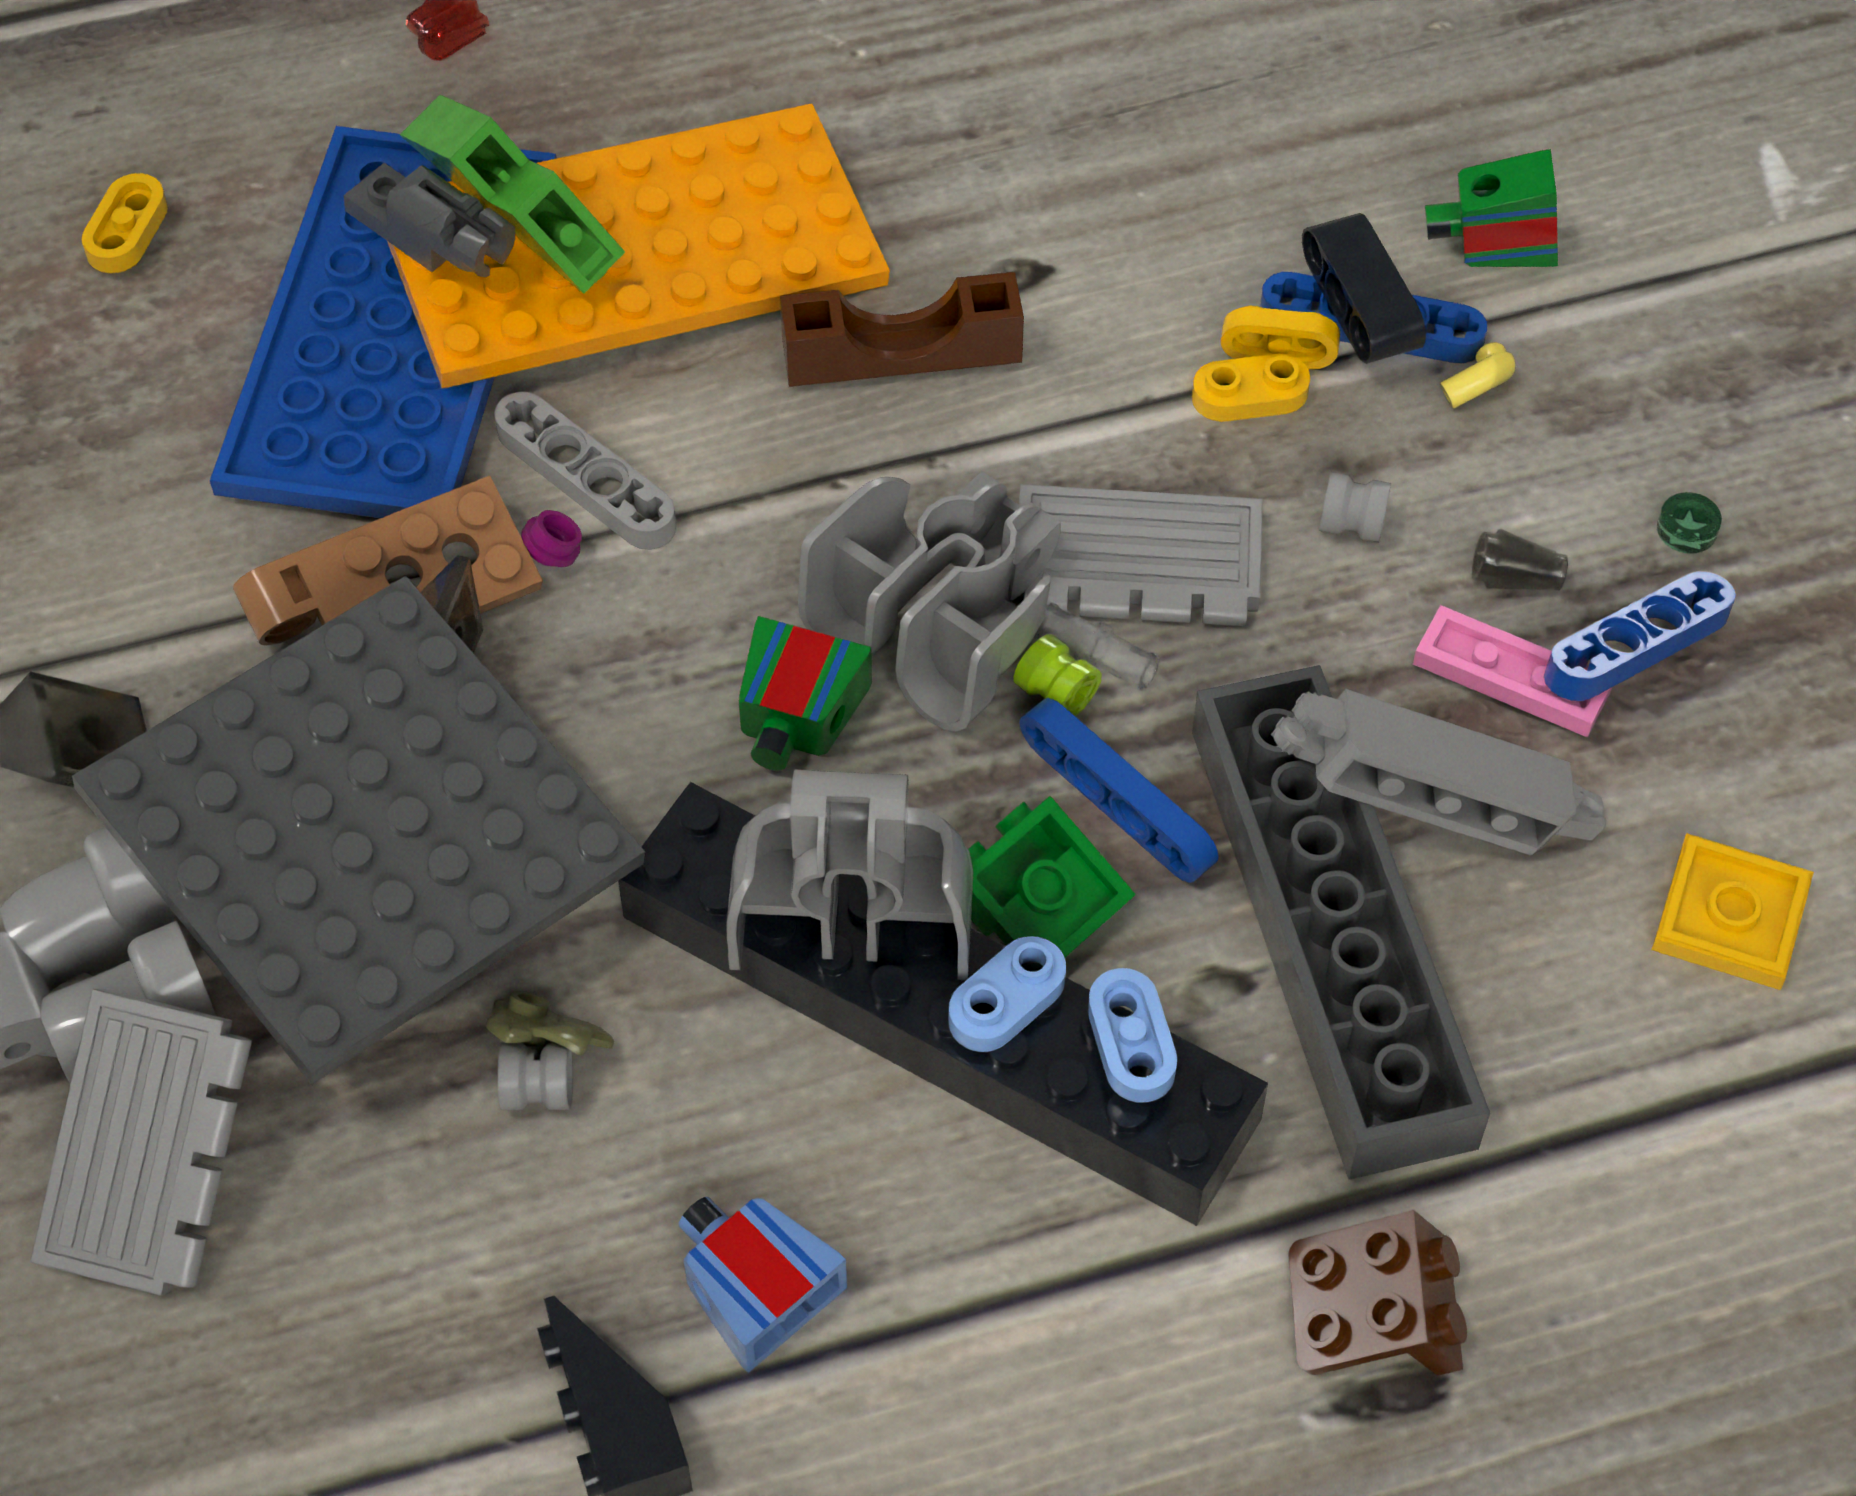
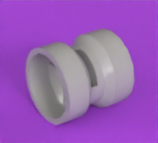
M1331 471L1319 531L1339 534L1343 530L1357 532L1362 540L1379 543L1391 483L1373 479L1367 484L1354 482L1348 474Z
M555 1042L548 1043L542 1049V1052H537L536 1049H529L524 1043H501L498 1058V1097L501 1110H523L529 1103H543L549 1110L571 1109L573 1096L572 1051Z

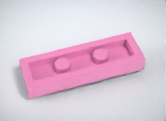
M1440 605L1418 645L1413 661L1415 666L1587 738L1612 689L1610 688L1584 701H1571L1553 693L1544 680V673L1552 652L1551 650Z

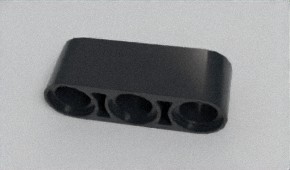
M1353 214L1307 227L1303 230L1302 247L1309 270L1357 356L1363 363L1368 364L1424 347L1426 330L1422 313L1364 214Z

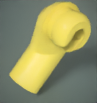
M1491 342L1485 344L1476 354V364L1440 382L1441 389L1453 409L1506 382L1512 377L1515 371V359L1511 353L1506 351L1501 343Z

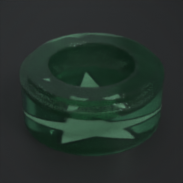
M1692 492L1675 494L1668 498L1661 508L1657 521L1658 535L1668 547L1678 552L1688 554L1703 552L1709 549L1717 539L1722 523L1721 512L1712 500L1701 494Z

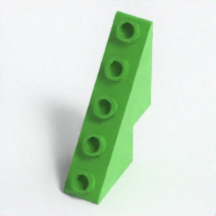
M439 95L400 134L405 141L463 191L478 199L484 209L491 208L515 227V236L583 294L597 280L602 278L608 269L625 253L621 246L557 174L530 161L491 117L443 95Z

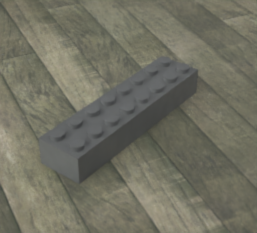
M1320 665L1197 691L1192 734L1348 1180L1479 1150L1490 1116V1110L1374 806L1329 792L1316 778L1315 763L1296 758L1294 754L1288 755L1287 752H1282L1281 748L1276 747L1277 744L1271 735L1276 729L1275 725L1282 717L1286 718L1289 716L1293 718L1295 716L1291 710L1302 693L1306 694L1309 691L1313 694L1316 692L1318 696L1322 694L1333 698Z

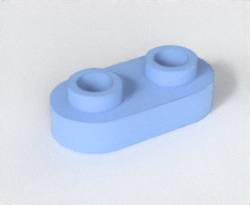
M1034 936L1016 939L1003 948L961 984L951 996L948 1022L949 1029L955 1040L965 1048L978 1052L993 1051L1007 1044L1054 1003L1063 992L1066 961L1061 950L1049 940ZM1024 962H1037L1043 968L1031 972L1023 969L1021 965ZM978 1003H988L995 1009L988 1014H980L975 1012L972 1007Z
M1117 968L1103 973L1091 986L1088 1016L1107 1080L1112 1089L1127 1100L1140 1103L1157 1100L1164 1096L1174 1083L1177 1054L1156 987L1147 976L1133 969ZM1117 1006H1125L1134 1013L1128 1017H1119L1113 1014L1111 1010ZM1142 1065L1149 1068L1152 1074L1147 1077H1137L1129 1069Z

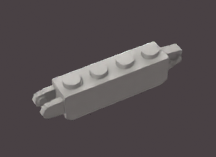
M1345 689L1337 699L1322 694L1318 696L1316 692L1313 694L1309 691L1306 694L1302 693L1291 710L1295 716L1293 718L1289 716L1286 718L1282 717L1275 725L1276 729L1271 734L1277 744L1276 747L1281 748L1282 752H1287L1288 755L1294 754L1296 758L1315 763L1316 778L1329 792L1531 856L1541 850L1555 835L1592 841L1606 827V818L1603 816L1604 805L1602 797L1585 790L1573 782L1570 762Z

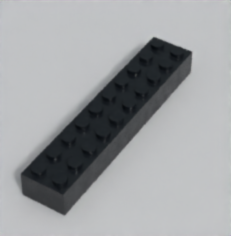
M692 782L687 785L641 846L645 851L644 864L618 881L623 917L1195 1226L1199 1224L1262 1119L1268 1082L1172 1032L1170 1034L1177 1054L1175 1080L1170 1090L1157 1100L1143 1103L1133 1102L1118 1095L1107 1080L1089 1020L1088 1003L1090 990L1066 977L1064 989L1059 998L1007 1044L999 1049L988 1052H978L965 1048L951 1034L948 1022L951 996L965 982L964 980H958V939L954 923L900 920L880 921L877 961H867L868 894L865 881L859 875L838 874L839 891L833 959L822 958L821 920L810 916L746 914L741 969L730 970L727 943V914L733 854L742 828L755 815ZM972 928L970 932L968 978L1006 947ZM1024 962L1021 965L1023 969L1031 972L1043 968L1037 962ZM978 1003L972 1007L975 1012L980 1014H988L995 1009L988 1003ZM1122 1006L1114 1007L1111 1010L1113 1014L1119 1017H1128L1133 1014V1012ZM1142 1065L1129 1069L1137 1077H1147L1152 1074L1149 1068Z

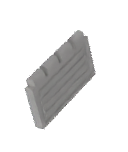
M1020 484V506L1033 503L1061 522V533L1057 546L1043 569L1044 572L1051 576L1045 614L1067 615L1068 600L1080 601L1079 616L1128 619L1129 604L1141 605V620L1190 623L1191 608H1203L1202 624L1246 626L1247 611L1258 612L1261 580L1263 499ZM1043 571L1018 597L1025 599L1041 580Z
M92 989L31 1263L160 1296L170 1293L173 1284L182 1287H196L207 1238L185 1231L186 1223L202 1226L210 1225L222 1169L202 1164L200 1161L202 1154L214 1157L226 1156L238 1103L236 1100L216 1095L217 1086L241 1089L252 1041L245 1037L229 1034L232 1020L111 990Z

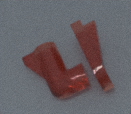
M425 0L421 6L411 11L406 17V27L411 33L418 36V47L421 53L432 60L438 61L449 57L486 34L485 27L490 26L487 16L479 11L477 0Z

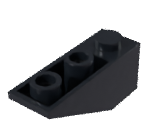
M555 1296L544 1298L550 1324L537 1328L548 1368L552 1369L562 1365L569 1388L556 1391L568 1433L582 1429L589 1452L576 1456L587 1495L680 1496L692 1492L689 1465L667 1399Z

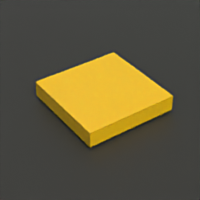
M1686 833L1651 950L1781 990L1786 979L1814 872Z

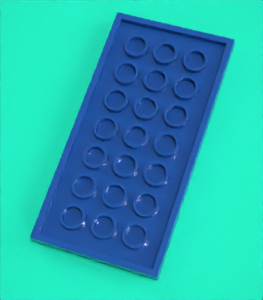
M342 126L335 127L210 478L214 495L383 518L462 486L495 377L442 389L387 240L347 213L344 206V195L383 163H386L404 177H407L418 167L424 165L445 181H452L405 141L400 134ZM520 149L534 163L557 158L555 153Z

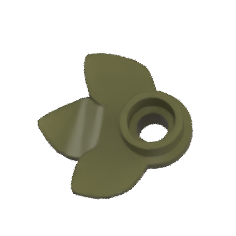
M513 991L509 998L495 1000L491 1011L492 1016L487 1018L486 1022L487 1029L506 1043L542 1046L548 1039L581 1056L585 1054L589 1044L610 1049L613 1048L614 1039L602 1028L576 1018L558 1015L548 1009L550 1002L547 999L525 991Z

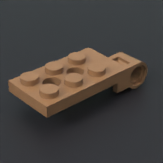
M489 475L259 566L239 578L233 585V590L259 644L274 645L301 634L315 623L317 617L322 626L386 588L390 584L385 574L395 565H408L419 573L421 582L416 588L449 626L541 589L543 579ZM463 542L474 549L477 560L468 567H455L445 560L442 550L450 543Z

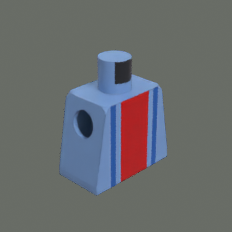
M703 1197L693 1203L679 1221V1227L697 1245L684 1258L687 1284L739 1364L747 1373L752 1371L847 1289L846 1259L838 1251L764 1199L755 1198L750 1200L729 1218L709 1197Z

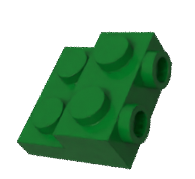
M1051 796L1033 811L1025 801L1016 807L995 826L1003 837L986 850L979 841L968 849L973 868L971 920L984 935L989 936L995 932L1006 946L1022 937H1041L1054 943L1061 950L1064 958H1066L1136 895Z

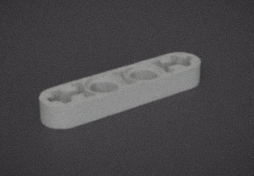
M521 391L503 397L496 405L494 417L499 441L504 447L629 544L639 549L652 550L666 545L675 536L677 526L673 500L663 490L544 399L531 392ZM532 418L534 429L525 422ZM513 420H519V422H516L514 425H512ZM562 445L573 446L580 451L576 458L568 462H556L548 457L552 449ZM605 477L614 478L622 483L618 491L608 495L596 494L590 489L594 481ZM637 512L647 519L638 523ZM656 515H659V521L653 522L652 520H650L651 518H654Z

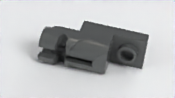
M383 163L344 195V206L347 213L431 272L447 260L463 271L473 272L479 277L490 276V267L484 263V256L487 255L503 265L514 245L515 227L491 208L483 209L478 199L468 193L461 192L424 165H421L410 175L404 177L386 163Z

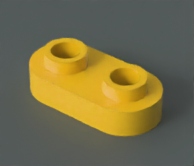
M143 173L128 174L114 181L106 191L85 227L81 238L87 260L94 269L104 273H119L132 268L141 260L168 210L163 187L155 177Z
M1245 306L1228 313L1224 318L1221 334V347L1233 359L1282 353L1300 359L1308 369H1320L1332 364L1338 356L1340 329L1338 325L1320 313L1269 309L1259 306Z
M1282 353L1213 361L1203 365L1196 372L1193 380L1192 403L1202 416L1219 422L1292 413L1300 409L1307 400L1310 372L1300 359Z

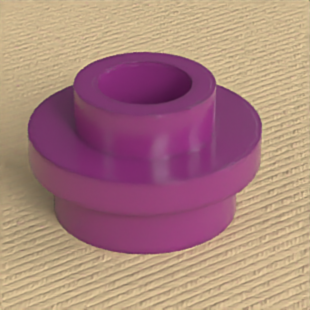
M545 510L539 516L530 518L522 529L521 537L531 557L542 565L568 567L575 562L580 554L581 530L570 517L561 512Z

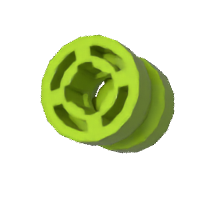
M1047 634L1032 644L1022 656L1015 669L1013 682L1030 696L1040 694L1044 699L1056 700L1076 716L1092 700L1101 683L1102 673L1086 659L1075 660L1070 656L1069 647L1053 634Z

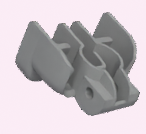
M982 471L957 495L941 498L928 506L918 520L917 536H915L904 519L911 484L901 478L879 477L865 483L848 497L804 539L800 557L799 614L806 629L870 646L873 656L892 637L897 626L898 612L949 564L955 566L931 590L914 603L902 617L895 670L897 683L912 707L930 723L944 730L957 732L965 729L990 704L996 693L998 678L1025 651L1044 620L1051 576L1044 572L1043 569L1057 546L1061 533V522L1033 503L1022 506L1007 497L1005 485ZM1043 571L1041 580L1020 605L1017 606L1011 601L1022 594Z
M794 770L791 801L779 802L761 810L742 828L733 854L727 914L729 969H741L746 914L810 916L821 920L822 958L833 959L839 891L838 874H852L863 877L867 886V961H877L880 921L900 920L954 923L958 939V980L966 981L969 970L973 868L970 852L964 845L962 837L942 817L928 809L908 807V774Z
M106 827L96 830L86 837L83 845L86 856L38 876L13 892L0 907V916L6 930L5 932H0V1069L36 1054L57 1057L71 1085L92 989L111 990L216 1016L194 959L177 921L174 920L170 907ZM86 972L92 975V977L51 992L66 980Z

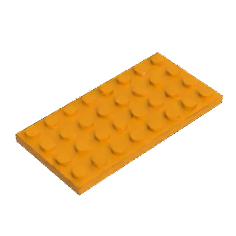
M812 103L537 162V164L557 174L625 251L608 269L606 274L597 280L584 294L517 236H515L513 248L503 265L487 255L484 256V263L490 267V276L479 277L473 272L463 271L447 260L431 272L388 242L442 389L780 311V296L839 290L844 296L887 286L890 269ZM453 181L448 182L461 192L466 193Z

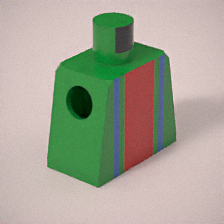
M1551 149L1463 168L1458 173L1459 201L1425 205L1428 240L1462 236L1464 261L1470 267L1558 266L1557 192Z
M758 616L753 630L739 694L741 731L749 737L756 738L751 750L752 759L766 769L780 771L786 768L794 749L816 756L828 753L872 684L871 647Z

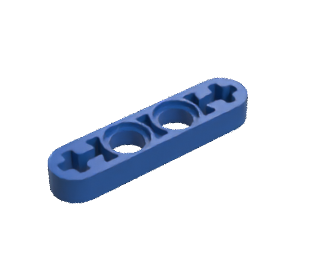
M1280 272L1266 279L1262 286L1260 307L1320 313L1338 325L1340 341L1350 343L1337 318L1330 313L1329 309L1331 307L1312 275ZM1412 295L1423 316L1426 342L1424 347L1403 354L1450 363H1467L1476 359L1478 350L1484 346L1487 334V321L1484 315L1476 308L1468 305ZM1283 297L1292 298L1291 305L1282 304ZM1313 301L1319 302L1318 312L1311 310ZM1428 323L1435 324L1434 334L1427 333ZM1454 330L1466 332L1465 338L1453 336Z
M1703 571L1689 573L1554 645L1544 673L1546 685L1553 693L1571 701H1584L1601 694L1721 629L1726 624L1735 601L1736 593L1734 587L1721 576ZM1692 602H1695L1692 610L1690 607L1692 605ZM1658 618L1668 621L1676 629L1669 630L1657 627L1648 619ZM1605 641L1624 643L1631 647L1634 652L1626 653L1614 650ZM1588 660H1589L1590 663H1589L1588 669H1587V671H1586L1584 668L1587 666V663H1588Z
M1046 698L1020 718V730L1030 747L1176 877L1188 883L1194 882L1217 863L1219 859L1218 850L1209 834L1056 700Z

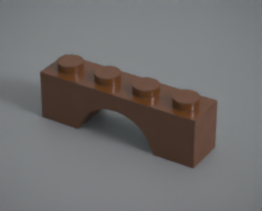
M1015 272L957 277L950 289L934 303L913 312L897 315H881L863 311L849 303L839 290L780 296L782 343L789 387L1022 363L1024 315Z

